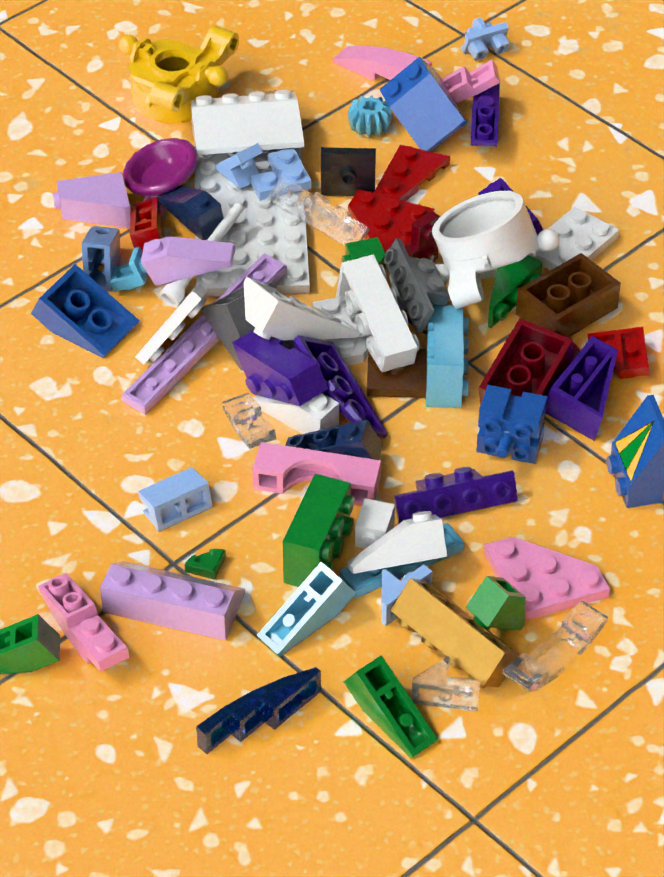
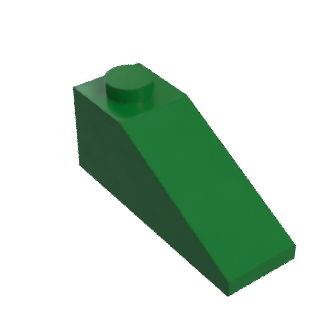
M39 614L0 629V674L33 672L60 661V634Z
M382 655L343 681L362 711L410 759L438 740Z

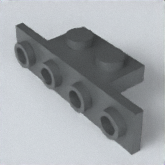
M396 238L391 248L386 251L384 262L416 331L422 333L435 311L432 304L446 306L450 295L434 262L426 258L409 257L401 239Z

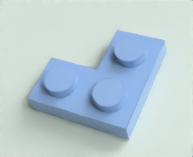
M294 148L268 153V162L273 171L251 176V185L260 201L311 189V179Z

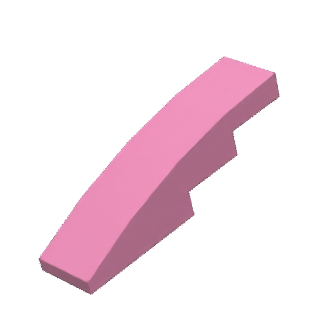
M347 46L333 58V63L373 81L380 76L391 80L418 57L389 48ZM425 60L432 67V62Z
M493 60L488 61L471 72L463 66L443 79L440 77L455 103L478 95L501 83L498 67Z

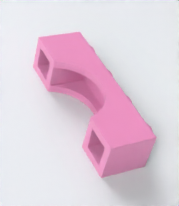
M264 442L260 443L252 468L253 489L284 494L286 490L297 483L311 481L314 474L350 482L351 496L355 498L354 505L362 506L364 498L376 500L381 483V460Z

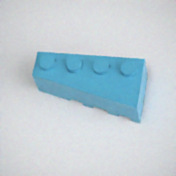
M432 304L435 311L427 323L426 407L461 408L462 396H468V378H463V375H468V358H464V355H468V337H463V335H468L469 318L463 317V307L455 309L453 305L441 306Z

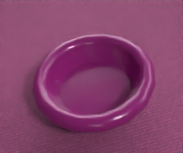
M179 138L160 139L147 144L135 152L126 162L122 173L125 187L132 193L142 196L160 195L174 190L186 182L196 170L199 160L196 147L189 141Z

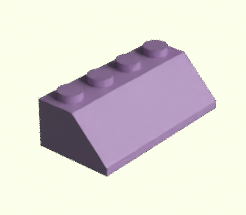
M125 561L111 564L100 587L103 613L224 641L227 639L245 595V588Z

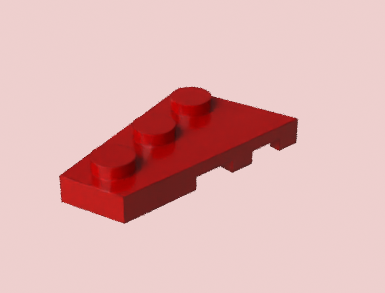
M399 145L373 193L407 201L419 191L421 184L426 180L430 182L436 177V172L439 169H445L450 165V156L411 146Z

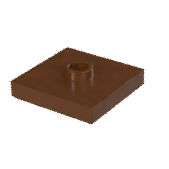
M419 349L417 351L414 364L385 372L380 371L368 351L367 396L426 398L427 349Z

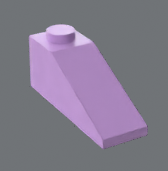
M169 236L145 243L141 264L155 286L232 267L236 247L234 243Z

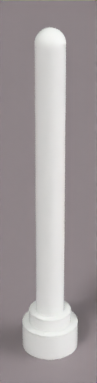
M237 202L232 206L207 240L218 242L222 240L243 212L244 206L242 203ZM193 277L166 284L159 294L161 300L168 306L177 308L184 300L185 287Z

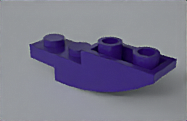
M500 83L473 96L470 146L497 147Z

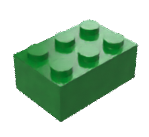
M314 474L282 541L283 583L299 587L321 562L333 572V562L335 558L339 559L343 552L344 538L351 535L354 527V518L350 517V514L354 507L355 498L351 496L350 482Z

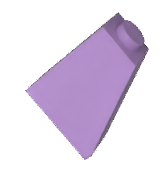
M122 172L57 181L58 192L53 193L55 209L61 210L62 219L130 228V204Z

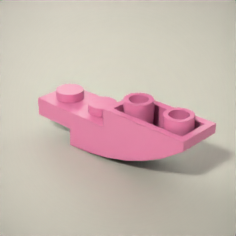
M67 573L54 577L50 581L38 586L41 596L58 625L88 665L93 663L101 672L130 658L128 648L97 615L95 604Z

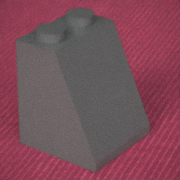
M274 281L264 282V284L277 289ZM244 287L201 308L203 315L241 371H243V368L232 342L255 329L253 325L246 321ZM283 340V347L288 350L293 349L294 340Z

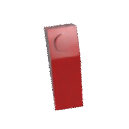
M158 198L131 205L129 235L133 247H140L142 252L145 243L154 239L165 238Z

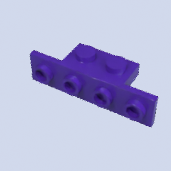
M471 467L457 468L454 470V473L447 475L441 473L428 474L424 477L425 479L416 481L417 491L394 495L398 524L404 520L413 519V514L418 512L431 511L432 515L442 518L518 501L513 470L482 476Z

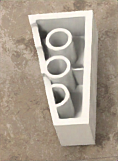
M374 254L341 263L336 297L339 302H346L345 312L349 319L355 317L356 330L360 332L359 336L367 337V349L380 371L385 372L414 364L416 353L419 350V341L417 336L411 334L408 328L407 315L404 310L400 311L396 292L393 287H389L386 281V272L383 265L378 264Z

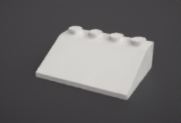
M278 90L275 94L251 92L249 96H238L237 94L230 93L224 94L222 98L202 95L196 97V100H190L192 131L198 155L241 152L259 143L262 150L304 147L300 112L295 92L291 93L290 90Z

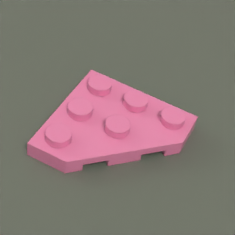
M516 537L484 544L483 553L495 576L507 580L526 597L525 621L609 597L610 588L596 565Z

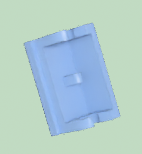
M193 467L138 491L140 500L147 506V509H144L143 512L158 532L213 507L209 483Z

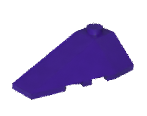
M298 335L294 339L293 348L318 362L328 387L322 393L339 402V412L350 422L367 420L378 437H387L389 435L335 344L330 341Z

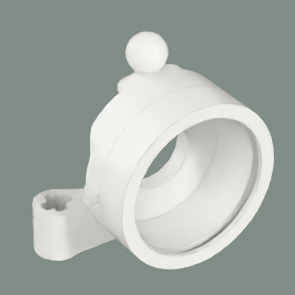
M513 191L489 192L465 200L445 212L432 228V235L444 261V264H436L435 266L444 285L449 282L448 291L455 309L484 301L480 279L481 273L518 262L531 253L535 257L538 250L553 251L557 248L560 241L559 235L552 229H544L537 236L522 196Z

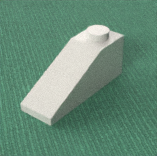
M323 393L301 406L259 395L251 400V405L301 434L339 426V402Z
M431 511L414 513L413 519L402 521L347 562L348 569L355 574L447 557L442 519L432 515Z

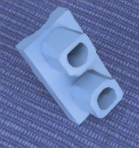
M476 18L473 20V27L468 28L467 33H465L464 45H461L463 54L470 53L475 61L486 57L488 54L487 47L490 46L493 47L495 53H504L509 47V41L506 36L509 27L506 22L492 26L491 22L485 23L482 18Z

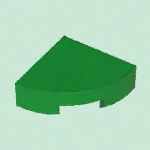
M209 549L210 552L191 556L185 563V572L215 580L226 558V550Z

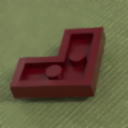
M430 211L412 223L411 245L405 248L409 257L426 258L432 262L438 258V247L432 235V228L440 216L435 212Z

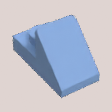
M259 143L216 164L215 168L238 188H243L251 184L252 175L260 174L254 164L256 163L254 157L263 153Z
M423 564L414 572H408L400 581L385 568H382V624L387 626L398 618L390 610L409 579L424 580L432 585V570Z

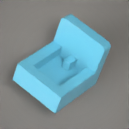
M140 247L134 248L129 264L115 267L110 281L114 292L120 290L129 291L138 286L145 285L148 273L141 264L143 252Z

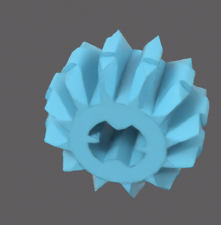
M371 95L366 98L361 96L360 100H353L352 105L349 107V124L351 130L357 131L358 135L367 134L370 137V135L375 134L380 136L381 132H388V127L391 126L393 113H391L389 105L386 101H383L382 97L373 98Z

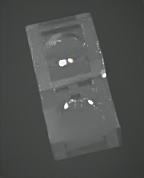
M249 393L221 402L228 420L249 449L259 446L261 442L267 443L276 439L275 429L262 416L261 406Z

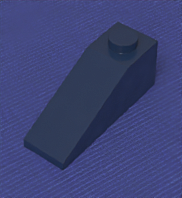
M180 185L174 190L158 197L159 203L201 240H207L224 218L221 204L205 190Z

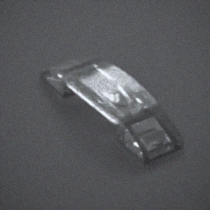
M581 601L563 617L562 625L531 654L527 655L523 652L503 670L502 675L528 692L542 688L561 675L589 647L607 623L608 616L586 602Z

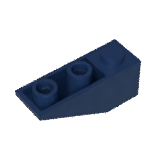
M363 420L305 434H297L288 437L285 446L379 460L383 444L369 422Z

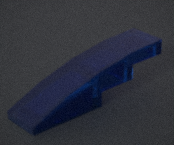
M315 667L283 677L257 688L224 706L196 726L198 748L208 754L230 735L242 742L264 723L275 730L321 692V670Z

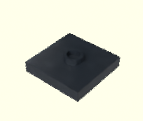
M321 147V196H354L358 189L373 193L375 191L376 148Z

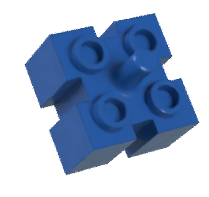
M487 385L479 409L478 427L480 429L477 435L476 452L506 458L508 454H511L512 460L536 464L544 435L545 422L543 420L546 414L547 396L523 392L522 397L511 395V389Z

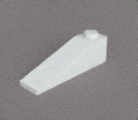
M247 276L244 280L246 321L255 327L254 333L262 338L269 340L272 336L280 340H294L299 335L315 339L358 338L360 334L359 331L344 320L316 307L311 308L295 297L290 296L288 298L278 293L277 289Z

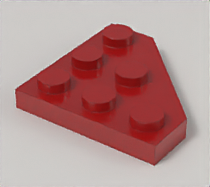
M360 189L356 191L348 205V215L357 222L359 231L364 239L378 237L385 254L391 248L396 238L401 239L405 248L410 246L412 223L430 211L434 212L435 210L420 204Z

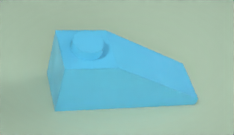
M321 562L257 636L276 654L282 656L334 619L354 597L356 592Z

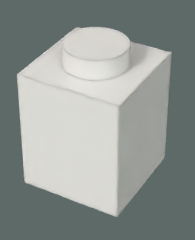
M364 498L355 525L356 547L366 549L394 528L395 504Z

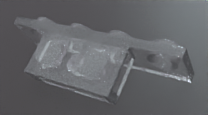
M281 176L267 197L270 202L345 246V243L363 240L369 231L367 226L350 217L351 213L340 205H337L336 208L328 204L330 201L320 193L316 192L313 195Z

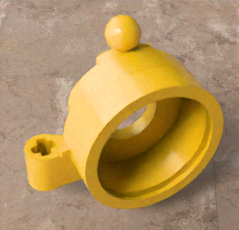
M212 26L200 49L169 38L154 42L145 38L139 42L133 35L127 34L123 36L119 41V48L125 55H130L129 69L134 107L142 115L159 122L181 123L191 121L190 100H196V97L202 95L218 98V86L224 85L228 79V73L221 65L236 52L239 45V34L218 26Z

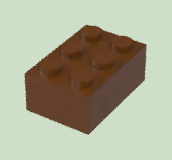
M580 253L520 287L517 292L516 315L523 320L565 337H570L618 308L621 282Z

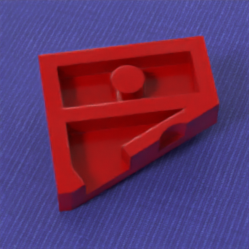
M643 326L587 333L588 341L594 336L618 350L613 372L620 379L650 375Z

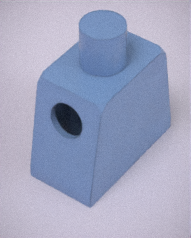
M92 226L82 241L83 271L103 289L112 291L110 281L115 267L120 266L121 261L120 230L118 228ZM105 264L102 271L98 270L100 265Z

